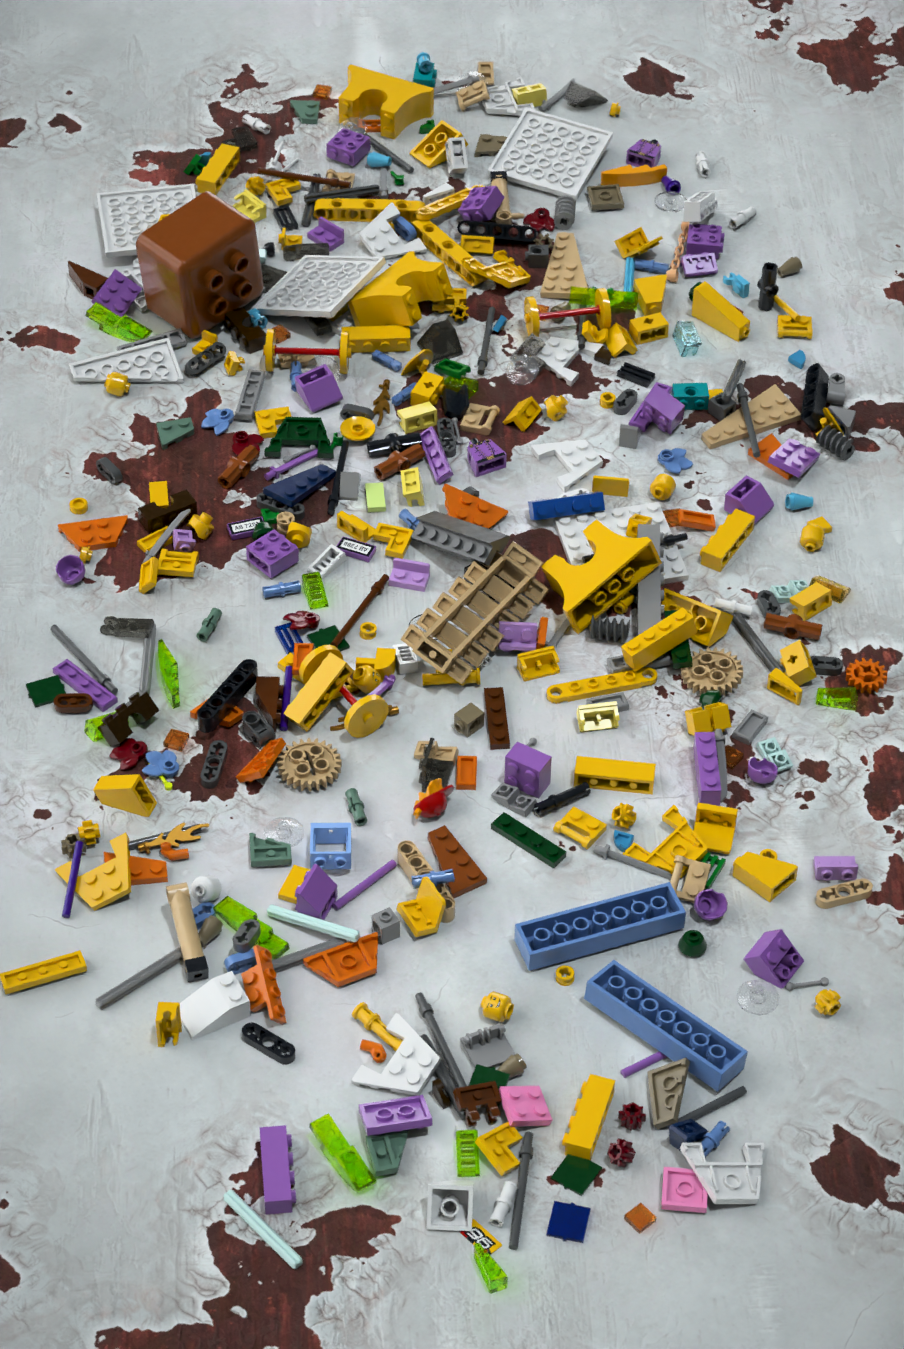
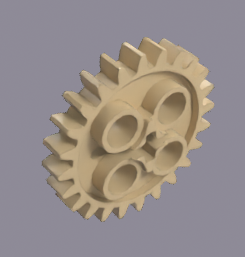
M707 647L706 651L699 649V653L693 651V667L681 668L683 684H687V689L693 688V693L700 691V696L702 693H706L707 690H720L723 696L725 691L732 693V688L737 689L738 684H741V679H743V665H741V660H737V655L731 656V651L724 653V649L717 651V647L713 651L709 647Z
M310 738L307 739V742L300 739L299 744L293 741V746L286 745V750H282L281 755L278 756L277 765L279 775H282V781L287 780V785L293 783L294 789L301 786V791L305 787H308L309 791L312 790V787L319 790L321 785L327 788V782L333 784V779H338V773H341L342 760L340 754L337 753V748L332 749V744L326 746L325 740L318 743V738L314 742H311ZM305 753H307V755H308V757H309V761L306 760V754H305Z

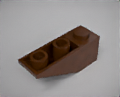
M68 261L69 276L84 296L93 299L108 278Z
M257 676L255 688L256 704L268 724L271 725L274 732H277V724H281V713L278 712L282 710V699H280V696H283L284 685H280V677Z

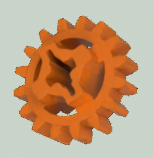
M862 658V661L859 662L856 659L854 664L849 663V667L846 669L845 680L849 681L848 686H854V691L860 689L861 693L867 691L871 694V690H874L877 693L879 688L883 689L884 684L887 683L888 672L884 670V665L879 666V661L873 663L871 658L869 661Z

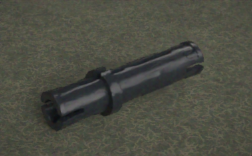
M583 782L557 795L552 794L548 796V799L534 804V808H537L535 812L540 816L550 810H558L560 806L590 794L591 790H586L590 786L587 782Z

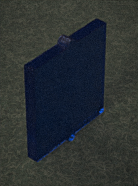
M554 1201L546 1236L559 1238L564 1242L569 1240L583 1243L591 1208L578 1206L575 1203L568 1204Z

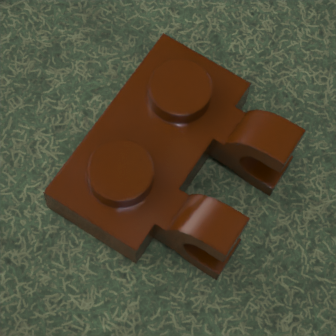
M496 1081L454 1089L453 1094L459 1112H466L465 1117L468 1127L476 1126V1121H480L477 1108L486 1107L487 1122H497V1117L501 1116L497 1105L502 1100Z

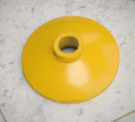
M354 416L342 422L340 432L349 440L363 441L374 435L375 424L366 417Z

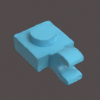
M732 272L729 278L723 276V283L732 285L735 293L742 298L749 296L750 283L740 275L736 276Z

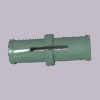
M212 608L208 617L203 620L202 627L196 635L200 641L206 642L211 632L216 629L217 622L222 616L220 609Z
M350 788L345 792L349 803L348 809L354 817L355 824L362 826L367 823V817L363 810L364 803L360 800L358 791L355 788Z

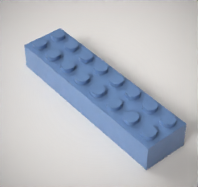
M668 882L515 924L514 940L528 970L531 971L683 929L686 911L671 883Z
M615 960L611 961L587 981L585 1000L674 1062L687 1058L690 1061L688 1071L717 1092L744 1069L747 1050Z

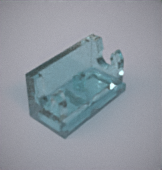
M677 321L672 336L681 357H686L690 349H693L692 355H696L702 341L694 322Z

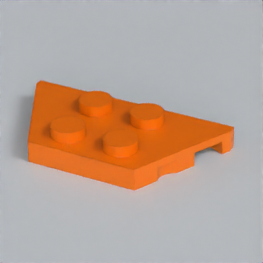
M446 483L442 488V491L445 492V507L449 516L490 529L502 518H505L509 512Z
M128 515L58 524V530L66 535L67 540L74 544L79 552H81L82 546L87 548L89 546L90 550L113 548L117 546L119 538L124 532L125 524H128Z
M374 932L359 938L355 943L350 941L303 958V964L337 987L377 973L378 933Z

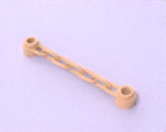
M682 221L681 223L683 233L679 235V246L675 248V259L671 261V269L666 272L667 280L670 282L678 281L677 268L680 265L679 258L684 252L683 244L688 238L689 222Z

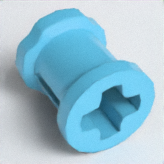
M422 52L417 55L416 60L420 71L424 73L429 72L433 67L429 54Z
M251 309L248 312L251 315V323H253L254 327L259 325L262 329L265 328L268 323L267 318L261 316L258 309Z

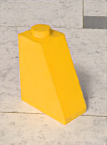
M666 274L634 279L633 293L644 316L662 312L666 292Z
M140 774L101 776L93 789L101 804L144 817H149L157 804Z
M746 852L743 856L737 857L733 862L732 876L771 902L796 881L798 867L791 863Z

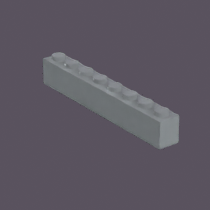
M638 524L637 538H650L659 557L663 558L664 547H661L660 543H663L664 533L660 532V525ZM661 561L662 563L637 584V636L662 621L661 616H664V605H661V601H664V590H661V587H664V575L660 574V572L664 571V561Z

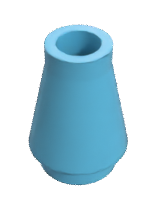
M374 151L367 156V164L371 167L391 166L392 158Z
M792 492L786 495L785 506L790 510L812 507L813 497Z

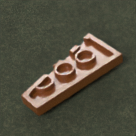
M445 825L428 833V840L438 860L440 870H453L455 881L446 883L453 898H457L487 884V877Z

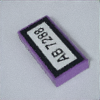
M257 517L228 523L227 530L231 540L252 536L255 526L259 522L264 521L263 518Z
M344 536L336 546L345 552L346 556L370 562L376 552V546Z

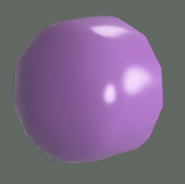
M67 555L58 561L56 572L63 583L73 585L84 578L86 569L78 556Z
M752 757L748 760V776L753 782L766 784L776 779L778 767L774 763L767 761L766 758L757 761L756 757Z
M713 889L699 892L694 899V909L698 916L704 920L718 919L727 911L728 902L725 895L715 892Z

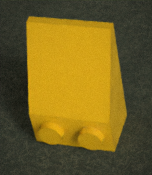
M441 120L409 154L428 168L447 161L445 143L448 138L463 137V135Z

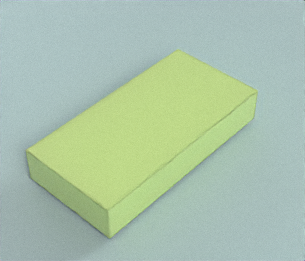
M383 482L365 483L368 512L386 511Z

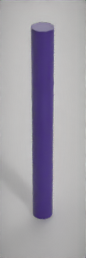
M286 666L281 731L288 730L289 719L283 713L290 704L292 666Z
M76 841L62 912V917L70 918L84 845L81 841Z

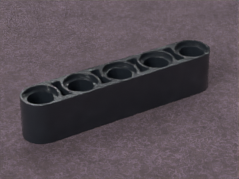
M463 220L457 226L458 232L462 235L486 236L527 242L533 241L538 237L537 229L532 226ZM463 223L469 225L468 232L462 231L461 226ZM480 224L486 228L483 234L479 233L477 229ZM496 226H499L502 229V233L500 235H496L494 233V228ZM511 228L518 230L516 237L510 235ZM528 229L534 231V237L532 239L526 236V231Z
M815 363L807 369L801 410V419L811 431H815L822 426L820 419L824 417L823 408L826 406L829 375L819 363Z
M243 660L197 712L198 729L201 732L209 733L215 730L254 686L258 676L257 662L255 660Z

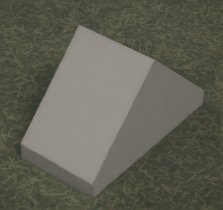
M829 406L828 410L835 418L843 434L847 435L849 439L854 426L856 411Z
M621 424L619 446L636 449L642 430L639 427Z
M341 472L339 500H358L360 473Z

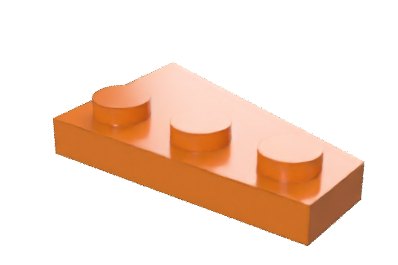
M772 433L758 442L759 457L753 456L752 448L748 449L749 456L785 479L789 480L794 476L768 463L770 455L782 445Z
M283 738L270 740L236 776L240 783L252 782L255 779L263 778L286 745Z
M104 852L105 863L116 858L115 853ZM130 856L131 885L168 882L166 861Z

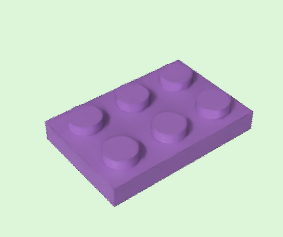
M114 269L91 302L119 322L143 288Z
M789 438L770 455L768 463L799 478L819 459L820 453L811 447L800 444L795 439Z
M423 1095L359 1104V1113L367 1136H377L382 1133L401 1132L408 1129H422L432 1126V1117Z

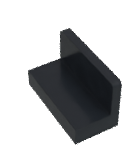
M463 384L458 392L447 388L444 389L442 392L444 416L457 418L458 421L461 420L469 408L467 384Z

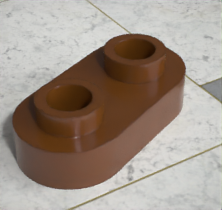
M86 693L59 694L54 698V708L60 713H83L90 711L93 707V699L91 695Z

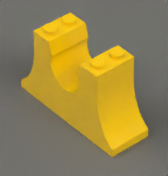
M350 64L348 66V87L338 97L340 124L349 126L353 123L357 125L358 120H362L366 116L378 115L381 116V136L395 140L408 125L421 119L431 118L434 115V88Z
M409 251L357 292L347 303L356 327L383 325L413 326L423 318L418 302L444 301L453 293V289L444 263L420 260L416 258L415 252Z
M596 519L583 530L594 554L590 561L582 565H571L564 558L554 555L541 566L551 588L564 598L563 610L577 634L591 624L592 615H594L596 620L662 563L650 538L621 536L609 530Z

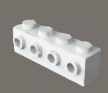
M698 191L684 201V222L699 224L707 216H710L717 209L715 191Z

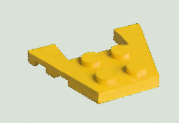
M505 250L497 251L493 255V258L500 263L485 266L472 258L465 260L463 264L464 268L507 288L528 283L531 278L521 266L517 267L514 264L515 260L512 257L508 258L506 256L507 252Z
M673 805L662 815V821L675 830L651 853L634 842L623 855L673 874L676 855L700 861L708 853V847L695 830L691 829L688 821L679 813L678 808ZM683 866L680 878L687 874L689 867Z
M126 832L110 840L116 858L77 877L75 892L94 911L131 893L129 837ZM72 861L55 869L56 873L67 884Z

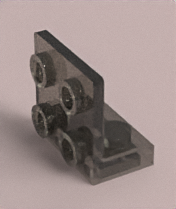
M430 738L429 744H425L423 751L424 759L421 758L419 762V770H422L419 776V783L422 784V792L426 793L430 781L438 778L442 779L443 788L448 786L454 768V762L434 759L435 738Z

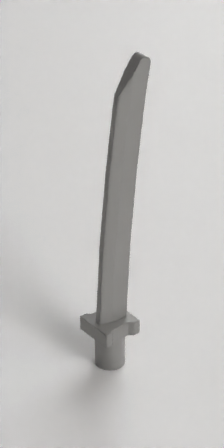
M468 75L467 79L435 87L434 95L454 88L473 85V83L480 81L479 76L471 77V75Z
M575 78L549 100H543L542 105L539 106V111L543 112L546 109L550 111L551 105L575 85Z
M381 166L379 197L381 199H388V166Z
M191 509L181 512L160 536L150 551L146 550L145 559L142 564L151 557H156L165 542L172 535L173 530L177 529L182 521L191 513Z
M568 618L562 623L549 642H545V647L554 646L556 649V645L571 626Z
M716 729L714 733L721 783L720 803H722L727 796L725 735L722 734L721 729Z
M608 844L605 847L599 845L594 847V853L603 855L602 859L604 860L610 857L671 880L672 874L668 871L610 850V845Z

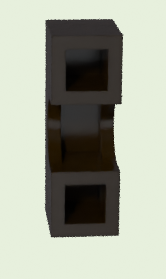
M244 307L225 313L224 326L232 333L234 339L239 341L243 349L249 354L263 350L264 345H266V333L259 325L251 327V315Z
M187 489L170 495V507L161 508L155 502L138 508L139 522L148 534L169 526L181 512L187 509H191V513L184 520L192 518L194 514L197 515V502Z
M147 691L140 694L138 692L132 694L128 698L129 702L126 704L122 703L115 708L116 712L113 715L109 714L101 720L103 723L97 728L110 747L120 744L133 733L128 725L129 716L137 724L148 721L159 711Z

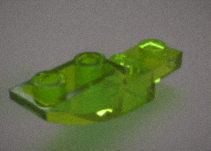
M95 303L86 311V317L98 323L99 330L121 340L134 342L148 338L152 334V330L124 314L120 317L98 303Z
M329 1113L310 1123L309 1128L320 1143L321 1151L341 1178L356 1193L377 1182L355 1147L349 1145Z

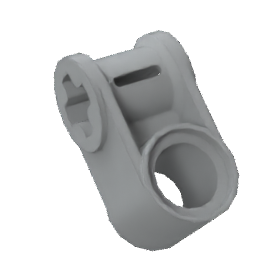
M833 373L829 378L826 403L844 405L846 392L845 377L840 373Z

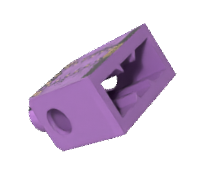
M640 139L627 150L626 164L635 167L648 165L650 168L656 167L661 157V145L655 139L651 141Z
M474 438L469 442L467 459L475 477L506 468L507 454L491 439L479 441L477 438Z

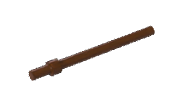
M258 168V174L331 185L334 188H351V182L342 181L339 178L332 177V179Z
M383 574L380 580L373 584L370 593L331 642V645L338 647L374 598L381 594L384 590V585L389 580L387 574Z

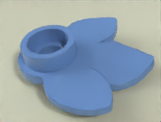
M231 409L209 410L205 413L207 417L203 420L201 427L202 429L214 428L215 434L218 436L229 428V424L234 420V413Z
M665 449L658 455V461L665 465V468L672 473H680L681 470L688 469L693 465L690 460L684 457L686 454L685 449Z
M165 750L163 753L158 751L146 753L149 765L142 769L144 774L152 777L163 775L166 778H172L177 775L179 764L176 762L177 757L174 752Z

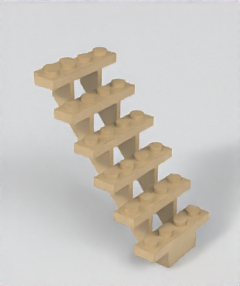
M514 541L510 544L504 555L496 552L489 566L484 565L489 568L488 570L476 561H473L463 576L472 582L473 585L458 576L448 590L458 600L456 601L445 592H442L432 607L442 616H439L430 608H426L416 623L425 629L426 632H423L414 624H410L400 640L413 649L412 652L438 671L447 673L460 684H463L474 668L459 657H463L479 668L489 654V651L475 641H479L491 651H495L505 636L491 625L499 629V621H520L506 609H509L525 620L535 604L520 593L525 594L534 602L540 604L550 588L534 578L544 562ZM495 574H497L498 576H500L502 579H504L505 581H507L509 584H511V585L514 586L515 588L513 589L512 587H510V586H509L508 584H506L504 581H502V580L499 579L497 576H495ZM479 590H483L485 593H487L488 595H490L492 598H494V599H495L496 601H498L500 604H497L495 601H493L492 599H490L488 596H486L485 594H483V593H482L481 591H479ZM466 605V606H468L469 608H471L473 611H475V612L478 613L480 616H482V617L484 618V620H482L480 617H478L477 615H475L473 612H471L469 609H467V608L464 607V606ZM448 621L453 622L455 625H457V626L460 627L462 630H464L466 633H468L469 636L465 635L463 632H461L459 629H457L456 627H454V626H453L452 624H450ZM432 637H436V638H437L438 640H440L442 643H444V644L447 645L449 648H451V649L453 650V652L449 651L447 648H445L443 645H441L440 643H438V642H437L436 640H434Z

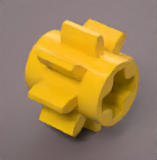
M259 176L250 177L246 182V188L255 196L261 195L266 185L263 183L264 179Z
M455 301V306L449 307V309L453 310V313H450L449 316L454 315L455 322L458 318L464 321L463 317L469 316L466 313L469 307H464L463 301L461 304H457ZM457 307H459L460 309H464V311H462V315L460 316L458 313H454L457 311Z
M622 803L616 806L612 811V819L616 821L614 825L626 829L633 825L636 821V813L632 811L634 806Z
M92 820L82 821V826L77 827L80 839L85 838L86 845L96 844V839L100 838L98 823L92 824Z
M824 989L815 997V1002L817 1003L815 1008L820 1014L833 1015L841 1007L838 1001L841 996L835 990Z

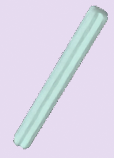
M273 904L267 908V915L354 943L360 938V932L352 928Z
M230 1189L223 1195L224 1201L293 1269H297L302 1265V1258L233 1190Z

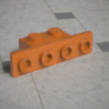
M255 945L253 949L257 965L241 974L245 993L250 1000V1011L255 1013L267 1006L270 1019L284 1024L286 1023L285 1009L282 1006L281 992L277 985L276 972L271 960L272 955L268 949Z

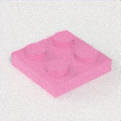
M500 1086L501 1103L510 1127L550 1126L552 1117L540 1086Z
M664 1167L661 1209L706 1213L707 1192L693 1169Z

